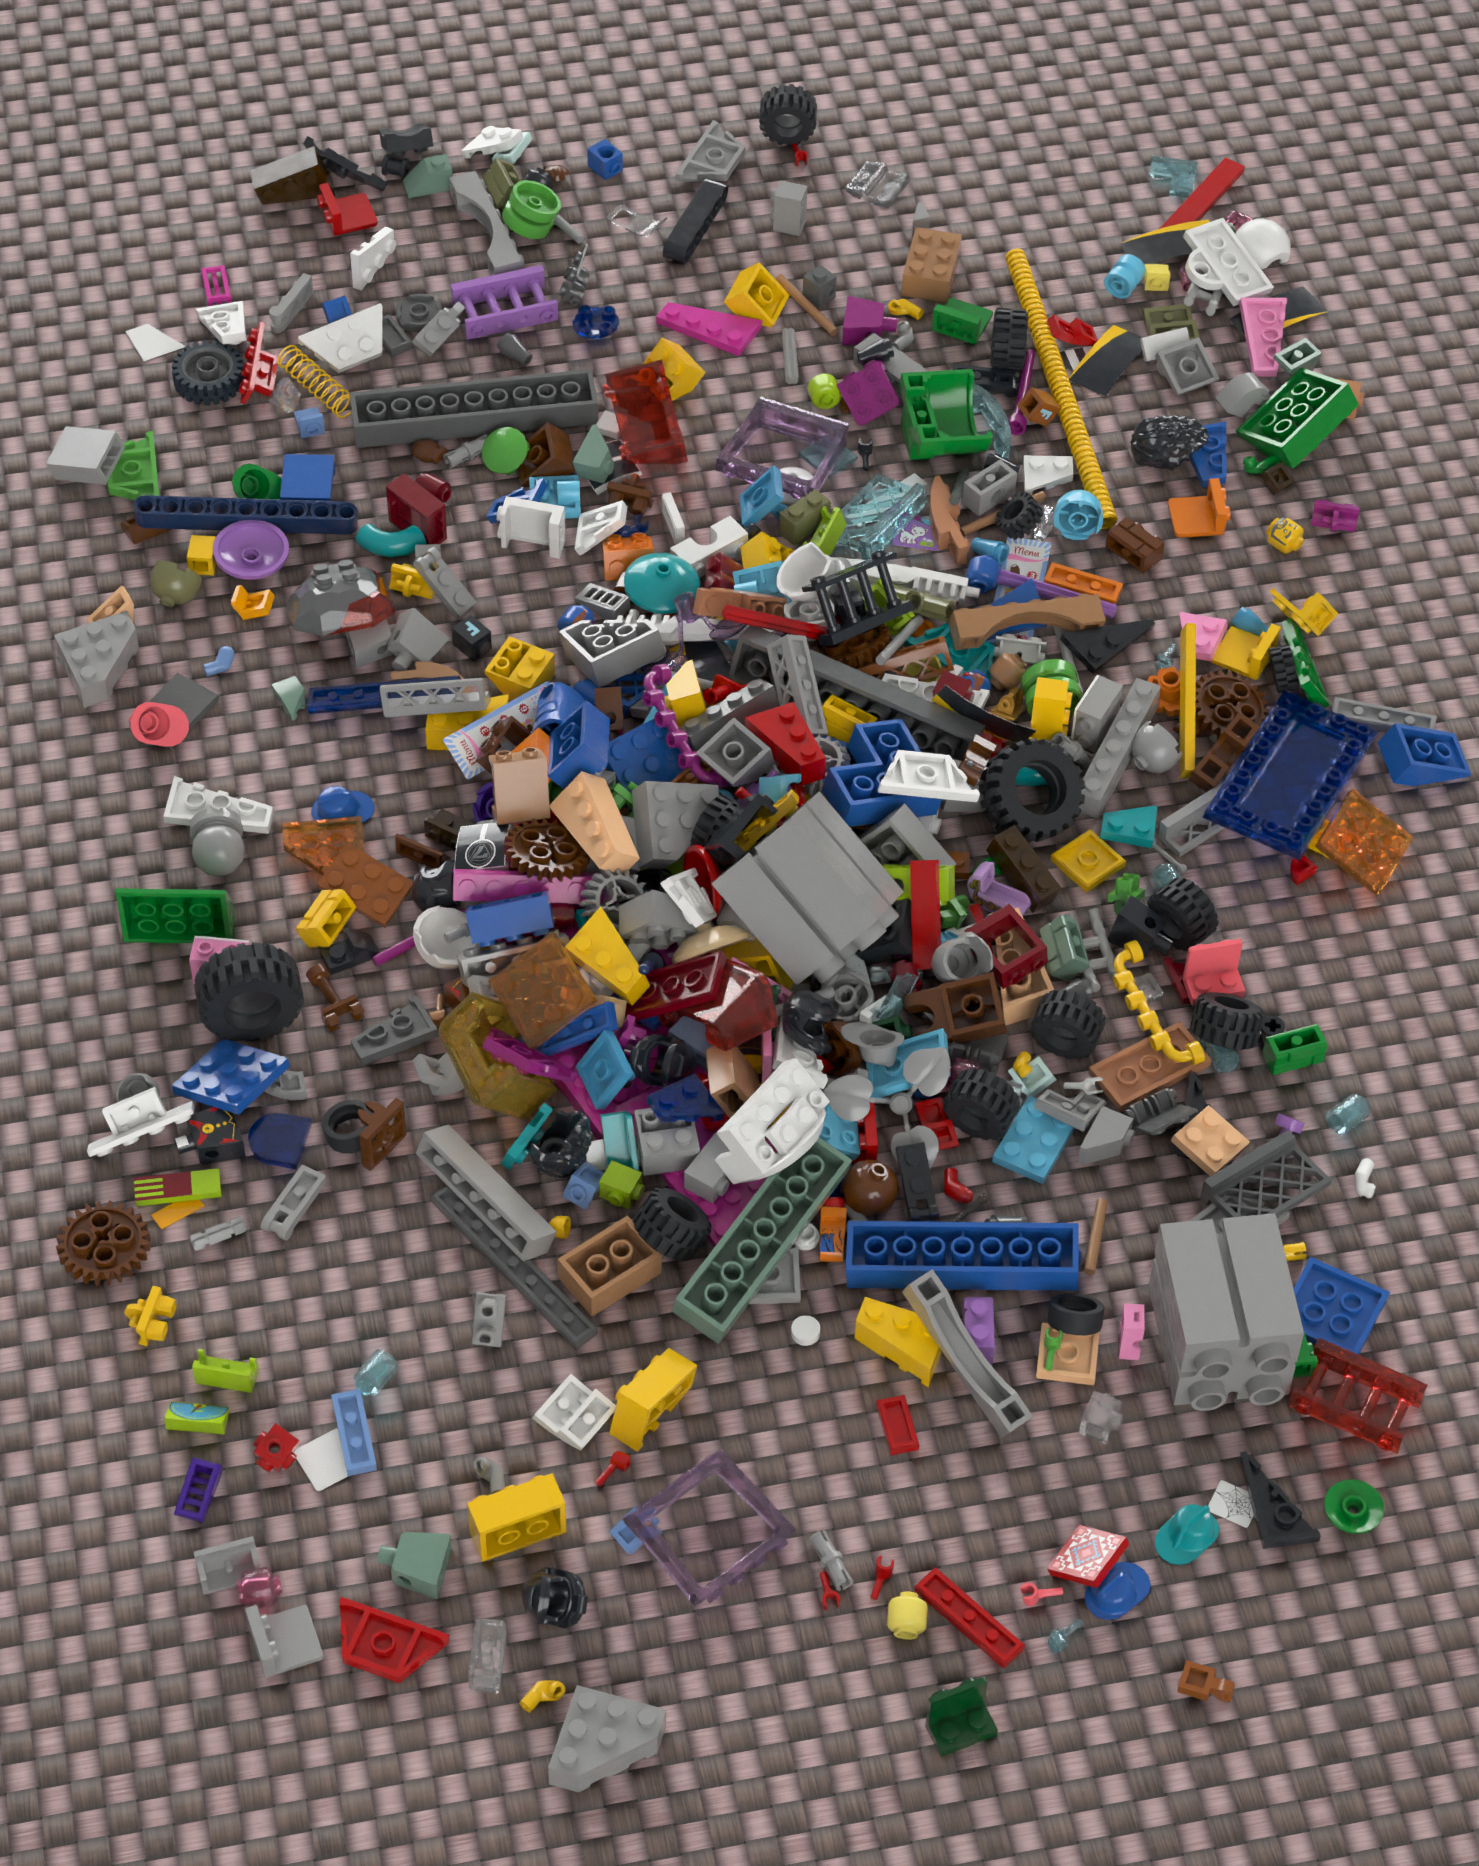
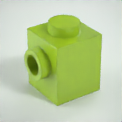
M613 1160L599 1181L600 1198L608 1200L614 1206H622L627 1209H631L635 1200L639 1201L642 1198L645 1190V1185H642V1172Z

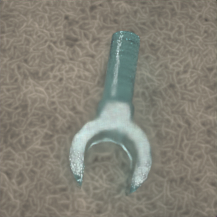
M1171 643L1164 654L1159 653L1158 662L1156 663L1158 669L1172 667L1174 660L1170 656L1176 648L1175 644Z
M1080 1619L1075 1620L1062 1630L1057 1628L1051 1632L1047 1643L1053 1653L1061 1652L1069 1645L1066 1637L1083 1625Z

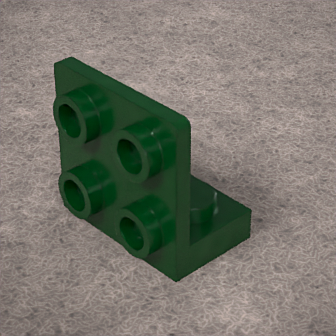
M985 1677L978 1679L969 1678L958 1687L950 1690L941 1689L936 1691L928 1699L925 1726L940 1757L997 1736L998 1729L985 1705L988 1684Z

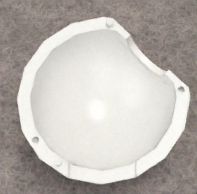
M1264 218L1251 220L1239 227L1235 233L1260 269L1267 268L1277 259H1280L1281 264L1288 262L1291 255L1290 239L1286 230L1276 222Z
M810 542L795 550L781 565L777 574V587L782 594L792 600L805 602L817 599L816 591L803 592L802 587L811 584L810 579L821 575L827 577L836 573L837 565L813 542Z
M439 905L427 909L418 916L413 928L414 942L418 952L429 965L445 970L459 968L457 956L463 955V950L479 947V943L472 944L471 935L468 937L464 936L451 943H447L444 939V933L468 922L466 912L464 913L454 908L440 907Z

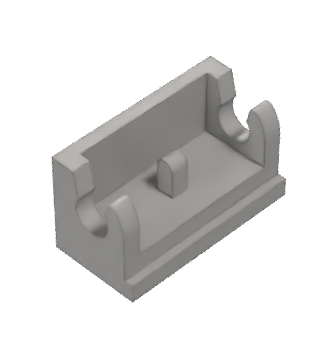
M253 1536L194 1551L196 1567L204 1595L263 1579Z

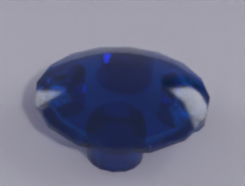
M582 305L578 308V314L575 315L572 321L573 330L584 338L601 339L617 330L619 317L613 306L591 307L589 305Z

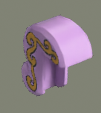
M985 861L981 863L967 882L972 900L979 904L980 908L990 912H996L1010 903L1013 908L1019 907L1023 916L1031 906L1028 895L995 881L993 862Z

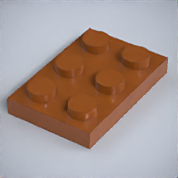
M346 842L317 883V888L332 891L336 889L344 890L356 905L355 911L386 928L411 892L413 881Z

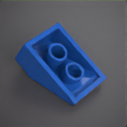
M1395 723L1377 742L1393 783L1418 786L1466 778L1471 775L1455 733Z

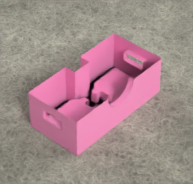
M1124 1303L1122 1321L1120 1322L1118 1333V1359L1139 1360L1141 1351L1139 1341L1143 1340L1145 1330L1143 1304Z

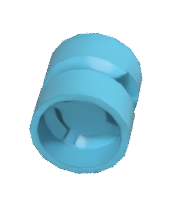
M1125 254L1121 256L1105 277V288L1114 297L1121 299L1129 297L1146 273L1145 265L1134 255Z

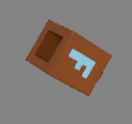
M1033 387L1029 389L1017 404L1029 421L1046 427L1061 410V407L1048 392Z

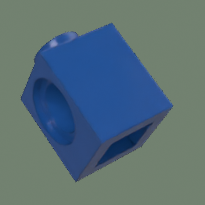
M606 139L587 148L588 167L604 180L623 171V153Z

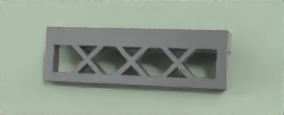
M787 634L766 646L780 706L788 704L792 695L796 707L813 736L817 737L820 733L821 737L828 734L806 636ZM782 646L783 656L780 661L778 658L777 649ZM785 671L788 672L789 676L787 685L784 684L783 680Z
M483 678L380 686L384 717L486 710L491 701L489 691H485ZM467 686L478 687V692L462 693ZM441 688H448L454 694L437 695V692ZM415 690H423L429 696L412 697L411 695ZM387 692H397L403 698L388 699Z
M1238 772L1160 822L1158 838L1178 857H1181L1256 809L1258 802L1244 790L1246 778ZM1240 798L1247 805L1236 807L1231 806V802ZM1224 812L1227 813V817L1223 820L1212 819V814ZM1196 824L1208 825V829L1204 832L1192 831V827ZM1176 837H1186L1188 842L1180 847L1173 839Z

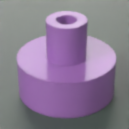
M1278 1113L1274 1124L1282 1127L1280 1134L1287 1130L1291 1133L1294 1131L1301 1134L1305 1123Z

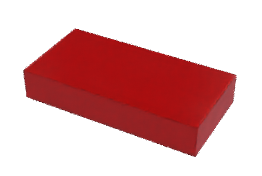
M905 1395L876 1400V1408L890 1456L919 1450V1441Z

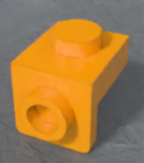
M239 585L235 588L231 605L243 620L269 615L275 596L270 589L248 594L244 587Z

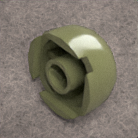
M157 561L151 571L150 585L153 593L160 598L159 602L167 607H174V604L184 605L192 601L200 590L202 578L189 568H186L185 571L177 569V563Z

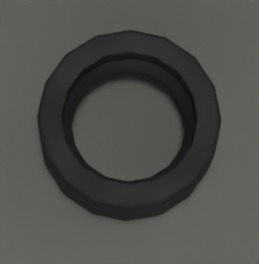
M345 1100L329 1108L323 1116L322 1129L328 1145L334 1151L349 1154L361 1151L359 1134L367 1126L363 1124L360 1129L350 1134H337L334 1131L347 1120L359 1119L357 1114L359 1109L373 1114L366 1108L365 1102Z
M1075 1293L1058 1294L1050 1300L1047 1322L1052 1328L1057 1331L1061 1330L1065 1334L1082 1336L1096 1334L1101 1331L1105 1307L1102 1302L1087 1295Z

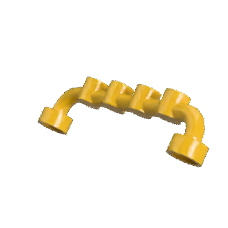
M1136 940L1124 944V950L1118 953L1114 959L1113 966L1116 975H1113V982L1118 991L1126 989L1128 995L1125 996L1128 1009L1130 1011L1138 1009L1141 1015L1137 1016L1140 1029L1142 1031L1150 1029L1153 1035L1149 1036L1152 1049L1155 1052L1162 1050L1169 1059L1175 1062L1190 1061L1192 1065L1204 1062V1051L1198 1041L1186 1044L1185 1051H1177L1172 1046L1167 1031H1163L1155 1011H1151L1143 991L1137 988L1132 973L1124 966L1127 960L1131 964L1142 961L1144 958L1142 949Z

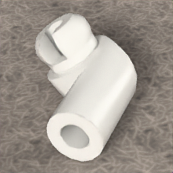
M1368 1158L1361 1160L1355 1172L1356 1193L1360 1197L1372 1198L1376 1186L1367 1182L1374 1168V1163Z

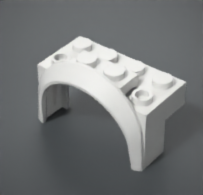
M797 1058L784 1061L717 1132V1135L730 1151L721 1153L715 1159V1162L733 1184L760 1180L783 1170L804 1155L819 1138L826 1116L824 1108L830 1101ZM787 1106H789L790 1108L785 1112V1114L775 1124H773L769 1129H767V1127L776 1119V1117ZM765 1136L776 1148L778 1153H775L772 1147L768 1145V1143L765 1141Z

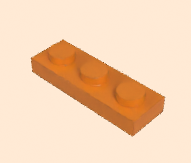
M1054 562L1051 563L1044 578L1045 583L1080 594H1099L1100 600L1112 604L1117 603L1123 589V583Z

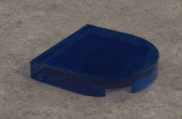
M283 1113L265 1115L259 1118L250 1128L248 1134L249 1147L257 1159L265 1164L297 1169L312 1125L311 1119Z

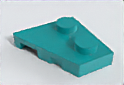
M1157 806L1104 813L1100 839L1152 848Z
M544 1103L540 1107L536 1116L506 1153L500 1163L501 1165L510 1170L515 1162L520 1165L530 1152L526 1149L531 1142L536 1145L545 1133L541 1128L553 1111L550 1106Z

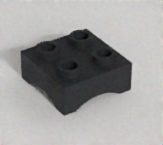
M424 122L416 123L414 126L401 131L388 128L379 129L381 147L386 152L391 153L392 156L404 155L406 150H414L416 153L428 151V147H433L431 128L426 127Z
M909 898L894 902L891 906L899 914V917L869 947L862 952L859 949L855 952L861 960H864L867 966L875 964L879 959L886 956H904L912 953L911 900Z

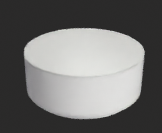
M800 1316L792 1323L791 1336L800 1345H812L820 1337V1324L811 1316Z

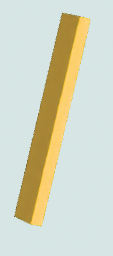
M1186 623L1180 634L1179 752L1182 751L1183 755L1179 761V778L1188 779L1195 769V623Z

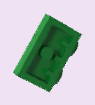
M949 298L945 306L940 304L935 306L933 310L932 331L976 345L991 320L993 311L955 298Z

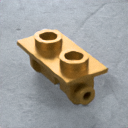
M1013 687L1009 694L1003 696L999 703L991 709L990 713L1007 721H1015L1027 709L1026 706L1022 705L1024 699L1022 689Z

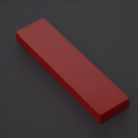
M939 860L910 861L913 964L916 970L932 969V956L941 945Z
M936 1567L915 1585L914 1591L1003 1669L1024 1650V1643Z

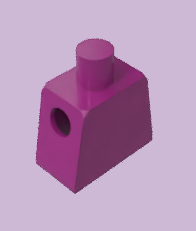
M848 296L843 324L842 345H858L874 333L882 337V331L896 332L898 318L884 317L885 305L883 303Z

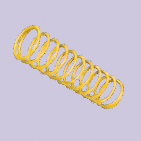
M289 345L280 352L277 363L281 368H285L286 373H291L292 378H297L298 383H303V387L306 389L309 388V393L314 394L315 398L320 399L322 404H326L328 409H332V412L338 418H344L351 414L350 411L344 416L338 415L346 409L350 400L349 392L342 385L326 374L323 369H320L319 365L303 354L297 346ZM289 347H294V348H295V349H292V350L287 351V352L282 356V358H281V360H280V362H279V358H280L281 354L283 353V351H285V350H286L287 348H289ZM296 351V355L286 365L281 364L286 354ZM297 356H301V361L295 364L291 372L288 371L287 368L294 363ZM303 361H307V365L295 377L293 373L300 368ZM313 366V370L305 376L303 382L299 381V377L304 375L308 367ZM319 371V375L311 381L309 387L305 386V382L312 377L313 373ZM321 376H325L324 381L317 386L315 392H312L310 388L318 382ZM330 381V386L322 392L321 397H318L316 393L323 388L325 382ZM336 386V391L324 402L322 398L329 393L331 387ZM342 391V396L334 402L332 407H329L328 403L335 398L337 392ZM348 398L345 407L337 412L341 402Z

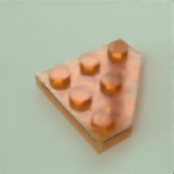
M361 816L282 823L284 851L321 875H324L346 842L365 853Z

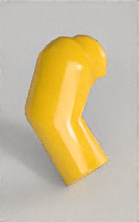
M894 299L888 303L889 312L895 316L910 315L919 320L924 313L923 309L906 299Z
M1026 1051L1019 1053L1012 1068L1021 1078H1025L1028 1073L1032 1072V1067L1028 1065L1031 1062L1030 1053Z

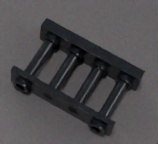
M885 549L875 551L870 554V559L827 577L824 575L810 579L811 584L802 587L803 592L816 591L827 624L826 633L817 636L820 646L838 644L914 610L912 600L901 601L900 598H897L886 561L897 557L896 552L886 553ZM877 566L888 600L886 607L883 608L877 606L866 572L867 569ZM857 575L868 609L866 610L867 615L863 617L857 615L846 578ZM835 583L837 584L848 618L846 619L847 624L842 626L837 624L826 587Z

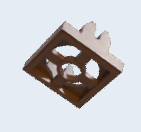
M397 1098L387 1107L378 1102L367 1101L365 1103L366 1108L373 1114H369L361 1109L357 1111L361 1123L367 1126L359 1134L362 1165L369 1171L373 1170L407 1135L404 1102ZM394 1118L393 1123L389 1125V1122Z

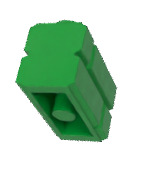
M1314 1024L1266 1037L1262 1055L1271 1074L1277 1075L1307 1067L1310 1064L1315 1065L1324 1062L1328 1045L1319 1025Z

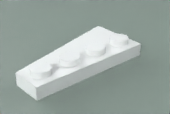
M174 776L163 817L164 823L190 826V820L195 814L206 809L207 813L220 812V808H226L240 815L243 831L269 834L274 811L272 806L243 797L236 799L230 797L227 792L207 790L205 785L198 783L191 785L183 782L182 778Z

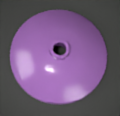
M243 520L225 527L217 535L213 544V555L217 565L227 574L240 579H261L276 573L284 566L289 556V543L285 534L275 525L265 521Z

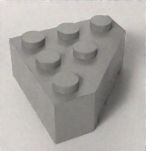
M127 611L54 635L58 657L84 708L109 700L113 693L114 685L117 681L121 680L128 668L132 655L135 656L139 649L136 628Z
M638 619L637 624H625L624 620H604L603 624H592L591 620H581L559 631L566 656L598 687L609 685L614 680L631 674L636 669L653 663L658 658L666 655L659 629L648 619Z
M645 781L632 790L637 853L640 857L638 860L639 868L664 869L681 857L690 846L692 832L699 816L706 806L719 796L718 785Z
M905 803L878 823L873 824L857 835L880 864L910 865V861L939 860V865H956L955 861ZM895 878L894 880L897 884L901 885L903 883L900 879Z
M577 1685L548 1767L549 1784L579 1793L589 1788L590 1784L604 1777L609 1778L629 1768L630 1764L644 1757L647 1759L657 1754L666 1729V1709Z

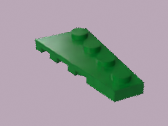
M1290 617L1282 622L1284 629L1282 636L1286 644H1290L1300 685L1304 689L1307 699L1311 704L1315 702L1322 710L1330 706V703L1302 632Z

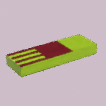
M219 1168L134 1178L136 1207L222 1197Z

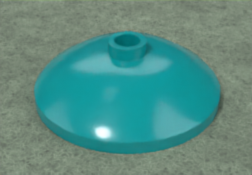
M651 553L637 558L628 566L624 576V589L629 599L638 607L658 614H670L686 609L695 601L697 588H700L699 576L694 567L686 560L667 553Z

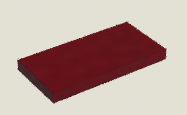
M722 951L652 970L645 975L650 984L649 988L633 1006L629 1003L626 1004L624 1020L627 1015L636 1017L635 1021L716 1000L727 956Z

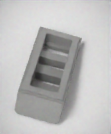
M589 583L575 597V602L589 608L607 620H617L618 615H624L630 610V599L628 596ZM590 593H593L590 598L587 597Z

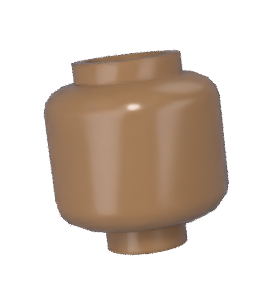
M1014 652L1011 654L1003 653L989 668L990 675L993 677L990 681L1001 691L1004 688L1011 690L1021 683V677L1026 671L1027 664Z

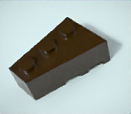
M315 146L250 170L253 189L262 205L316 199L317 195H320L319 185L325 183L329 184L335 196L332 177Z

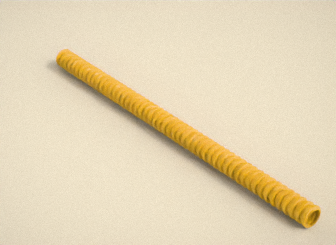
M1012 249L1005 255V261L1020 305L1028 313L1029 331L1044 370L1051 395L1061 407L1058 415L1085 491L1092 493L1100 501L1103 509V525L1101 529H1109L1118 520L1056 340L1050 331L1047 322L1048 318L1026 254L1022 249Z

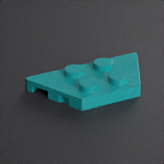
M948 623L942 624L939 628L926 630L923 636L915 639L911 636L905 641L904 646L909 647L944 636L952 664L963 667L961 674L979 670L987 675V679L990 682L989 668L993 664L995 646L987 641L978 648L955 650ZM944 652L937 654L936 656L939 658L941 666H946L947 662Z

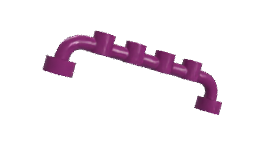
M667 664L654 665L651 672L644 677L643 684L646 691L643 694V702L647 707L655 706L658 711L654 716L657 727H667L669 731L666 736L668 747L679 748L681 752L678 756L680 768H690L697 779L707 784L718 785V789L728 787L729 783L716 771L711 769L710 773H707L700 766V758L696 755V751L691 750L688 744L687 733L679 729L676 723L675 712L667 708L664 702L665 696L661 689L657 690L655 686L666 685L671 680V669Z

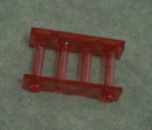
M1318 1338L1313 1350L1314 1356H1317L1318 1359L1317 1366L1304 1391L1296 1387L1293 1388L1288 1406L1294 1408L1300 1414L1310 1415L1376 1444L1382 1450L1398 1454L1404 1434L1397 1432L1410 1405L1420 1408L1428 1385ZM1327 1370L1344 1376L1332 1402L1315 1396ZM1354 1382H1359L1371 1388L1359 1415L1342 1408ZM1382 1394L1399 1400L1386 1427L1369 1420Z

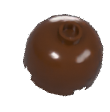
M845 1021L823 1024L824 1030L829 1037L828 1042L831 1046V1052L820 1056L831 1062L834 1067L833 1070L827 1073L829 1076L836 1075L840 1077L855 1071L863 1062L858 1045L847 1041L841 1035V1028L848 1024Z
M866 1159L855 1163L842 1179L840 1193L843 1191L846 1197L845 1203L855 1212L865 1216H873L874 1213L881 1212V1215H884L892 1208L899 1187L896 1175L891 1168L882 1162Z

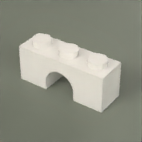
M729 516L710 526V545L697 544L690 537L671 547L670 554L676 555L690 563L700 578L706 573L705 565L711 556H715L719 552L724 553L731 559L741 556L740 547L748 542V532Z

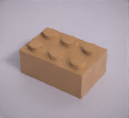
M915 228L902 277V296L947 303L960 258L962 234Z
M627 1215L558 1258V1278L590 1316L593 1317L661 1274L662 1254L650 1247L635 1230L633 1221Z

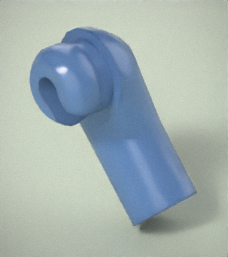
M229 646L221 647L215 661L203 664L205 675L211 676L229 670L235 657L234 650Z

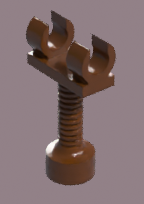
M319 963L308 969L306 977L311 985L319 986L330 1003L329 1006L321 1009L322 1020L330 1032L340 1029L338 1016L350 1012L354 1021L365 1017L363 1015L364 1009L355 994L343 1000L339 999L328 981L330 972L324 964Z

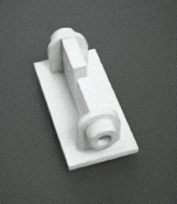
M1012 634L996 636V645L1000 647H995L994 657L999 658L1003 653L1011 654L1014 652L1015 654L1022 653V659L1029 664L1045 660V653L1041 651L1046 652L1047 642H1042L1040 638L1028 637L1027 640L1017 639V636Z

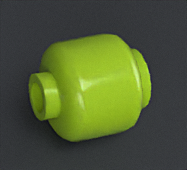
M822 373L813 377L808 383V393L816 408L830 409L841 400L842 394L836 385L838 382L833 375Z

